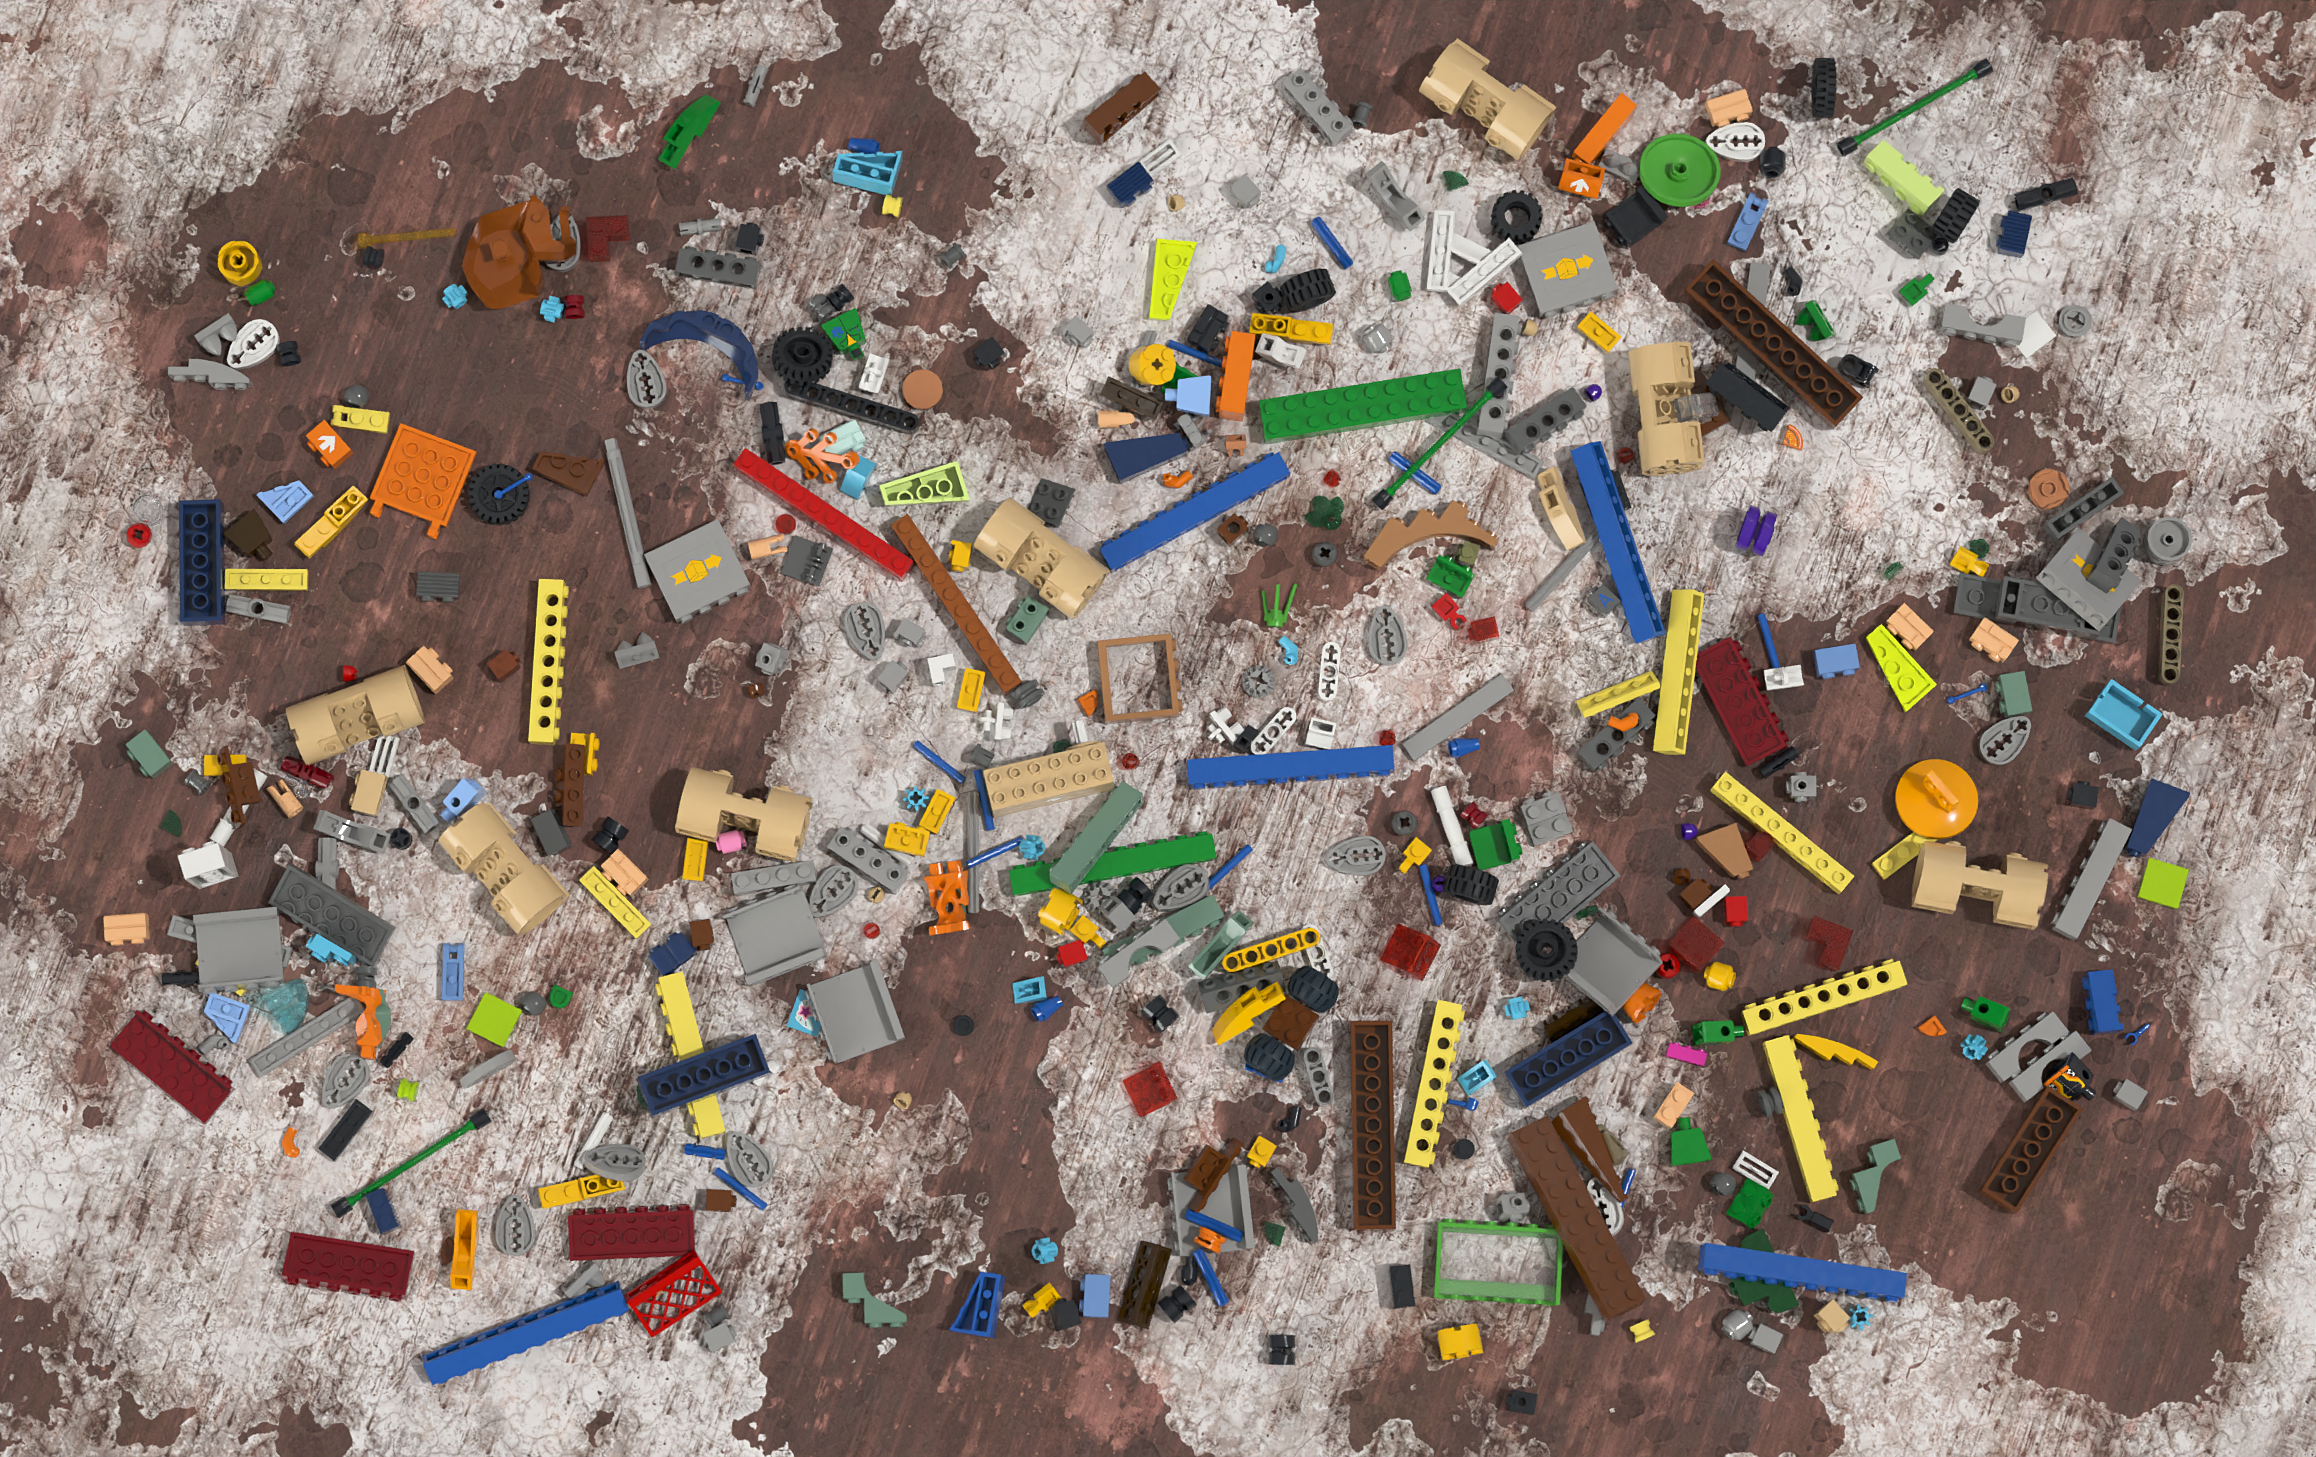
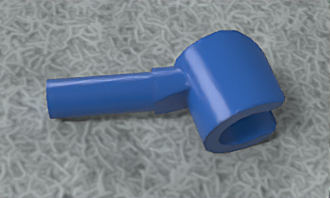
M2146 1023L2138 1031L2128 1033L2125 1039L2129 1035H2133L2135 1041L2130 1045L2136 1044L2138 1037L2149 1029L2150 1025Z
M1469 1097L1467 1102L1449 1099L1448 1104L1461 1106L1469 1111H1475L1479 1102Z

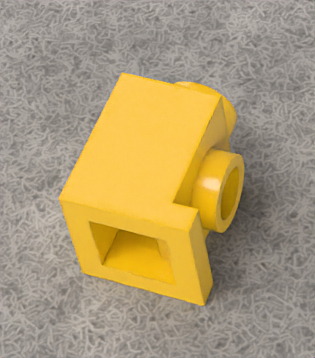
M952 540L951 546L954 550H950L948 562H952L951 571L963 573V570L968 571L973 548L972 543Z

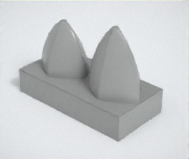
M1606 148L1598 167L1605 168V172L1635 185L1639 176L1640 163Z
M228 313L194 336L203 349L205 348L208 352L220 356L221 342L219 338L222 337L229 341H235L237 325Z
M641 632L639 635L637 646H632L623 640L618 650L615 651L620 669L660 658L655 641L644 632Z
M589 1260L561 1289L569 1298H574L587 1293L585 1283L592 1287L600 1288L605 1286V1279L593 1260Z

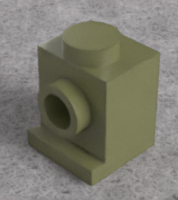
M1464 541V544L1459 543L1454 563L1473 569L1480 545Z

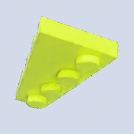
M1157 238L1149 319L1170 321L1197 242Z
M1882 624L1865 638L1905 713L1937 685Z

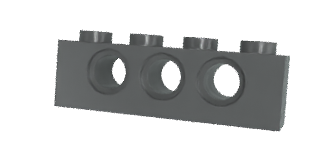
M685 246V249L679 248L675 273L676 276L756 290L761 265L753 257L742 259L737 258V255L725 253L724 256L718 255L713 250L701 252L697 251L694 247ZM698 259L704 261L701 267L693 266L694 261ZM716 263L724 265L720 271L714 270L713 266ZM737 266L744 268L741 274L733 273V269Z
M1571 387L1508 429L1504 436L1518 455L1523 452L1527 454L1535 448L1536 443L1539 441L1544 443L1551 438V433L1555 430L1560 432L1568 426L1567 422L1574 419V421L1580 419L1584 415L1587 405L1574 387ZM1565 408L1568 411V415L1560 414L1558 409ZM1542 419H1549L1552 425L1545 426ZM1526 430L1534 431L1535 437L1527 436Z
M2111 477L2048 520L2042 527L2053 543H2055L2115 502L2124 492L2115 479Z
M2121 517L2112 527L2086 581L2106 594L2111 588L2116 589L2122 580L2120 576L2128 568L2126 562L2128 563L2134 555L2132 550H2135L2141 541L2139 536L2142 530Z
M1640 698L1635 700L1616 717L1623 719L1629 713H1636L1639 717L1637 727L1621 731L1607 725L1577 752V756L1592 772L1596 769L1601 771L1608 765L1606 760L1611 756L1616 758L1624 750L1622 748L1623 745L1627 742L1629 744L1633 743L1639 737L1637 733L1640 730L1644 729L1646 731L1654 724L1652 720L1655 714ZM1620 732L1623 739L1615 741L1612 738V733ZM1604 745L1607 748V754H1599L1597 746Z
M1278 960L1198 982L1207 1014L1228 1008L1239 997L1255 986L1261 991L1271 984L1278 982L1283 992H1286Z

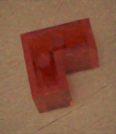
M628 216L587 217L589 261H610V242L630 241V221Z
M1814 916L1804 938L1824 945L1817 965L1835 972L1839 970L1853 930Z

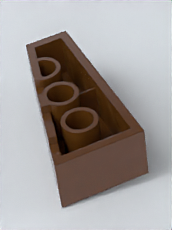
M1143 72L1141 75L1138 73L1127 86L1121 87L1114 96L1106 100L1084 118L1085 130L1102 146L1160 96L1161 88L1146 72Z

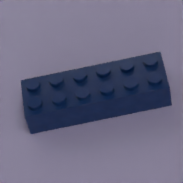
M220 499L179 501L180 622L184 626L225 625L224 503Z
M1605 1011L1508 1069L1503 1075L1524 1109L1631 1046L1633 1043L1616 1015L1611 1016Z
M756 1034L638 1076L637 1082L652 1119L766 1077L770 1074V1070Z

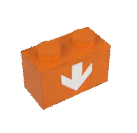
M1566 158L1558 189L1597 199L1603 182L1605 168Z
M325 420L306 435L309 439L307 444L314 452L318 450L323 455L320 459L327 467L332 465L336 469L354 454Z

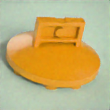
M1930 759L1913 765L1903 774L1896 788L1895 803L1900 818L1913 832L1930 839H1947L1960 834L1970 825L1977 812L1978 793L1973 780L1961 767L1949 761Z

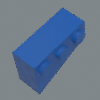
M2113 970L2085 973V977L2082 978L2083 989L2087 991L2085 1008L2089 1010L2090 1016L2087 1019L2088 1030L2092 1032V1035L2113 1034L2124 1030L2123 1023L2119 1024L2118 1019L2120 1006L2116 1002L2117 990Z
M980 1272L950 1331L995 1339L1006 1277L999 1274Z

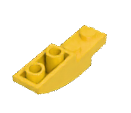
M1252 313L1249 333L1262 336V333L1280 337L1283 341L1294 343L1331 345L1334 325L1333 323L1296 320L1286 316Z
M352 486L324 512V516L295 542V546L310 559L322 547L325 548L346 527L368 499L355 486Z
M1278 982L1271 984L1261 991L1255 986L1228 1007L1212 1029L1218 1046L1253 1026L1252 1018L1286 999Z
M592 1175L537 1190L543 1210L625 1190L623 1181L608 1179L600 1175Z

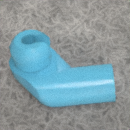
M1277 245L1274 262H1266V272H1272L1273 274L1279 270L1285 260L1286 246Z
M1284 635L1278 643L1286 649L1285 663L1293 665L1298 660V647Z

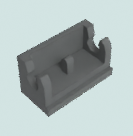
M550 809L531 819L547 856L558 855L573 847L556 810Z

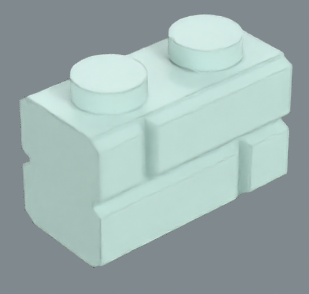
M853 419L829 431L836 434L837 441L832 446H827L824 450L825 452L844 455L848 451L858 452L862 450L867 442L856 420ZM827 433L819 436L820 442L823 440L824 435H826Z

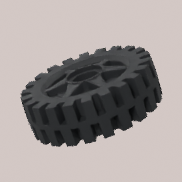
M1815 58L1811 83L1813 118H1833L1837 84L1836 62L1834 58Z
M793 327L789 329V333L785 330L782 332V336L779 335L777 341L775 340L772 351V364L774 365V370L777 371V375L779 377L783 376V380L786 382L790 379V383L794 385L796 381L799 382V386H803L804 382L807 385H812V380L816 384L820 379L823 380L826 374L828 375L833 361L832 345L823 333L818 335V330L814 329L813 332H810V327H806L805 330H802V327H797V331H795Z
M495 463L491 466L487 465L484 469L479 470L469 484L468 496L473 511L483 521L492 525L511 524L510 522L518 520V517L522 516L524 511L527 510L528 502L530 501V490L527 481L506 492L501 499L494 498V493L497 490L507 488L524 478V476L512 466L502 463Z
M1542 919L1540 922L1536 920L1534 924H1528L1527 928L1523 929L1521 935L1517 938L1515 948L1518 963L1527 976L1533 977L1534 980H1541L1542 982L1550 980V982H1554L1557 978L1559 980L1562 979L1563 975L1567 976L1570 973V969L1574 968L1578 954L1577 943L1573 933L1563 923H1558L1553 919L1551 921ZM1545 947L1552 948V951L1548 954L1541 952Z

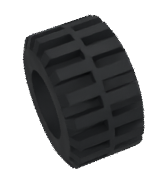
M1957 188L1933 224L1932 232L1952 244L1955 243L1978 208L1980 200Z
M1512 190L1511 193H1504L1503 197L1500 196L1497 199L1491 213L1493 232L1498 234L1497 237L1500 240L1503 238L1506 241L1510 238L1515 245L1518 242L1524 244L1526 240H1532L1534 235H1537L1543 218V213H1541L1542 207L1538 205L1539 201L1537 198L1533 199L1531 193H1528V195L1524 194L1525 191L1520 190V193H1517L1516 190ZM1519 208L1526 212L1529 220L1527 224L1515 227L1506 221L1505 213L1509 209Z
M1321 268L1298 274L1284 282L1280 287L1290 312H1302L1317 307L1330 300L1336 293L1327 269Z
M1458 864L1450 865L1443 891L1454 898L1485 906L1492 905L1499 879L1488 872Z

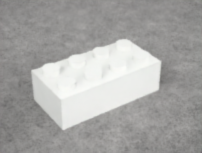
M214 841L204 843L202 845L203 848L183 850V854L178 855L185 880L198 889L239 877L232 853Z

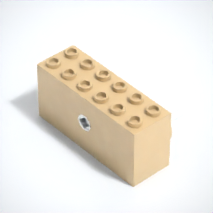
M1084 720L1075 721L1072 723V728L1077 745L1067 748L1066 751L983 770L994 818L1113 790L1114 780L1105 743H1100V741L1089 742Z

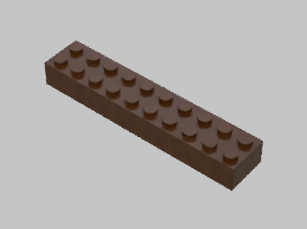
M1714 259L1685 288L1684 293L1833 430L1862 400L1863 396Z
M1350 1021L1353 1231L1396 1230L1392 1021Z
M1549 1117L1541 1118L1512 1132L1507 1140L1605 1323L1641 1306L1645 1302L1646 1297Z

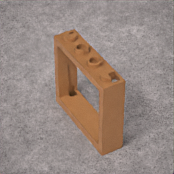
M1171 633L1097 641L1105 724L1179 717V712L1183 711L1182 699L1177 697V691H1181L1180 679L1175 678V671H1179L1178 659L1173 658V651H1177L1176 639H1171ZM1165 642L1172 709L1113 715L1106 647Z

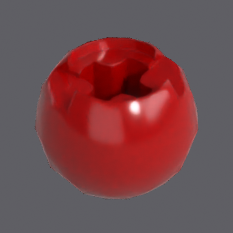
M135 523L128 528L126 538L131 546L143 548L151 542L152 531L144 523ZM138 531L143 533L140 540L136 537Z
M1670 953L1659 955L1663 963L1671 962L1670 967H1672V970L1668 969L1665 971L1664 965L1661 964L1656 969V974L1664 979L1675 977L1680 970L1678 958Z

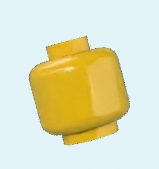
M1713 962L1710 967H1706L1704 972L1707 986L1721 991L1732 988L1736 977V972H1733L1732 966L1720 962Z

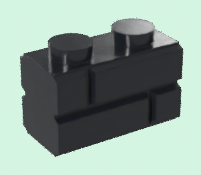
M1207 304L1189 334L1187 342L1207 354L1211 349L1214 351L1220 342L1217 339L1220 333H1225L1230 325L1227 322L1229 316Z
M1410 1264L1389 1267L1394 1309L1415 1307Z

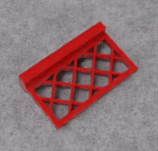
M694 1249L624 1294L631 1309H633L647 1332L653 1338L721 1294L722 1290ZM700 1266L703 1270L702 1277H691L692 1270ZM678 1279L686 1280L684 1290L674 1289V1282ZM690 1281L700 1282L698 1292L687 1291ZM704 1283L712 1284L715 1288L709 1294L701 1293ZM667 1291L666 1301L655 1300L657 1293ZM672 1292L682 1294L680 1304L670 1302ZM686 1295L697 1296L695 1303L685 1305ZM643 1302L651 1303L648 1313L640 1312L637 1306ZM654 1304L665 1305L663 1315L652 1314ZM668 1306L679 1308L678 1314L674 1317L666 1316ZM650 1319H661L660 1326L652 1330L649 1326Z

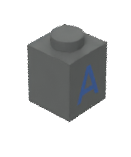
M1604 584L1599 588L1595 586L1588 593L1590 597L1587 602L1604 618L1620 603V600Z

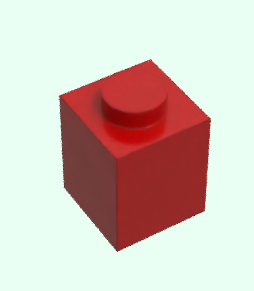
M1508 281L1505 284L1499 283L1492 289L1491 300L1503 314H1510L1522 304L1523 299Z
M1747 896L1724 898L1725 924H1730V927H1742L1743 923L1748 921Z
M1081 939L1058 947L1059 953H1056L1059 965L1063 964L1065 969L1088 961Z

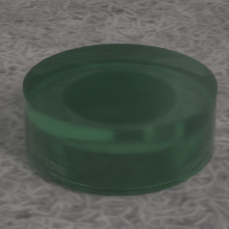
M1895 562L1884 572V576L1891 580L1904 569V566L1900 562Z

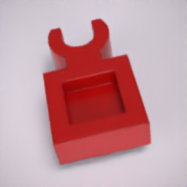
M1447 592L1431 605V608L1443 621L1449 618L1450 625L1456 630L1458 629V626L1455 624L1457 618H1460L1464 623L1467 621L1463 615L1456 613L1460 607Z

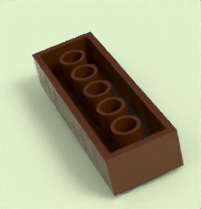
M2050 1086L2044 1087L1978 1192L2011 1214H2016L2084 1108Z

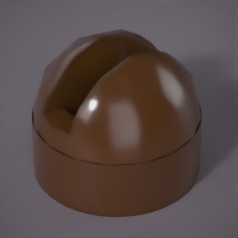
M762 683L746 687L749 696L753 699H756L755 693H758L759 697H762L764 693Z
M1685 867L1684 869H1676L1674 882L1679 885L1688 884L1690 882L1689 870Z

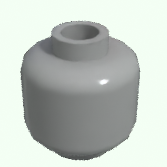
M1374 322L1363 331L1362 340L1371 352L1376 353L1380 351L1384 353L1391 347L1389 343L1393 337L1382 323L1376 324Z
M1734 1309L1723 1319L1722 1330L1731 1340H1741L1753 1329L1751 1322L1753 1317L1746 1310L1742 1312L1739 1309Z

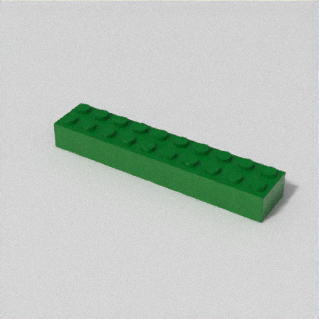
M1460 368L1259 400L1258 405L1265 445L1423 420L1453 413L1461 414L1466 413L1467 410Z

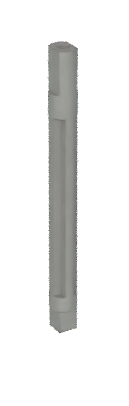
M611 438L604 440L607 450L606 454L637 588L651 586V581L621 451L619 450L617 439Z

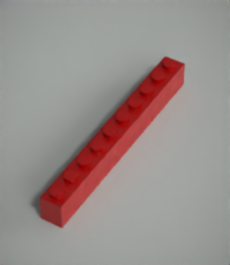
M744 448L735 461L734 467L736 470L902 582L914 567V561L747 448Z

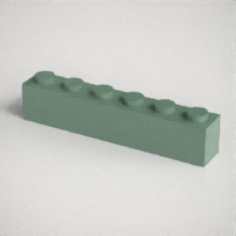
M1124 781L1119 786H1115L1111 791L1109 799L1103 801L1099 806L1098 813L1094 817H1090L1086 823V828L1075 836L1071 847H1067L1063 851L1059 862H1055L1049 870L1051 882L1071 895L1144 803L1143 793Z
M1214 895L1165 918L1180 938V941L1174 947L1185 942L1184 939L1191 935L1193 938L1204 933L1203 929L1208 926L1212 929L1222 924L1221 920L1224 919V915ZM1149 926L1141 931L1146 933L1151 929V927ZM1141 931L1103 949V955L1105 957L1108 955L1113 957L1118 953L1116 950L1125 943L1130 945L1134 942L1133 937ZM1154 948L1141 949L1131 957L1128 970H1130L1129 966L1135 963L1139 966L1147 962V957L1153 954L1159 956L1163 953Z

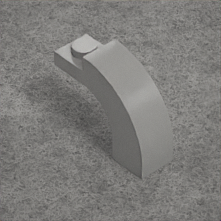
M1383 161L1366 173L1376 195L1406 229L1411 231L1425 220L1419 206L1402 191Z
M321 809L313 828L343 842L383 854L391 834L377 828L344 819Z

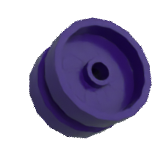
M1750 505L1735 547L1745 551L1748 549L1751 540H1754L1752 546L1753 554L1763 557L1775 529L1774 525L1777 514L1766 511L1760 522L1758 521L1761 513L1760 508Z

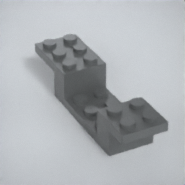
M1960 573L1952 614L1978 619L1985 617L1990 621L2010 625L2020 621L2073 631L2074 637L2115 644L2121 607L2105 626L2098 631L2040 582L2004 576L2002 580Z

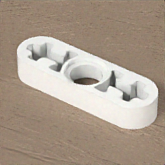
M1335 642L1326 643L1322 649L1318 695L1324 702L1334 700L1337 694L1341 649ZM1334 647V651H1337V653L1333 654L1332 661H1337V664L1332 662L1324 663V660H1329V653H1326L1325 650ZM1328 666L1335 669V675L1330 678L1326 677L1323 673V670ZM1322 680L1327 682L1335 681V684L1330 683V691H1333V694H1330L1329 697H1325V693H1322V690L1326 689V683H1322Z
M1282 708L1251 743L1253 755L1268 754L1296 721V712L1292 708ZM1290 712V713H1291V717H1290V718H1291L1292 720H1291V721L1286 720V721L1283 723V726L1286 727V728L1283 730L1282 727H1281V725L1278 724V723H1275V721L1278 720V722L1280 723V722L1283 720V717H1284L1282 714H1283V713L1288 714V713ZM1270 727H1277L1280 732L1279 736L1271 738L1267 733ZM1263 735L1268 741L1273 742L1271 745L1268 742L1264 745V752L1261 750L1259 752L1255 751V744L1260 745L1264 741V738H1261Z
M1307 924L1301 929L1314 928L1319 932L1318 928L1313 924ZM1316 934L1313 935V939L1315 942L1317 938ZM1306 937V941L1311 943L1310 938ZM1321 938V942L1316 946L1323 952L1321 958L1314 959L1311 956L1313 948L1305 951L1311 967L1319 972L1321 971L1320 966L1317 965L1315 967L1314 963L1326 960L1327 963H1323V967L1325 970H1329L1327 977L1331 979L1333 969Z

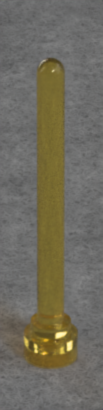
M454 228L372 236L366 234V232L357 233L359 249H364L374 243L454 236L456 230Z

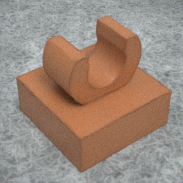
M1245 434L1225 435V445L1230 457H1232L1234 449L1240 451V456L1244 455V449H1246Z

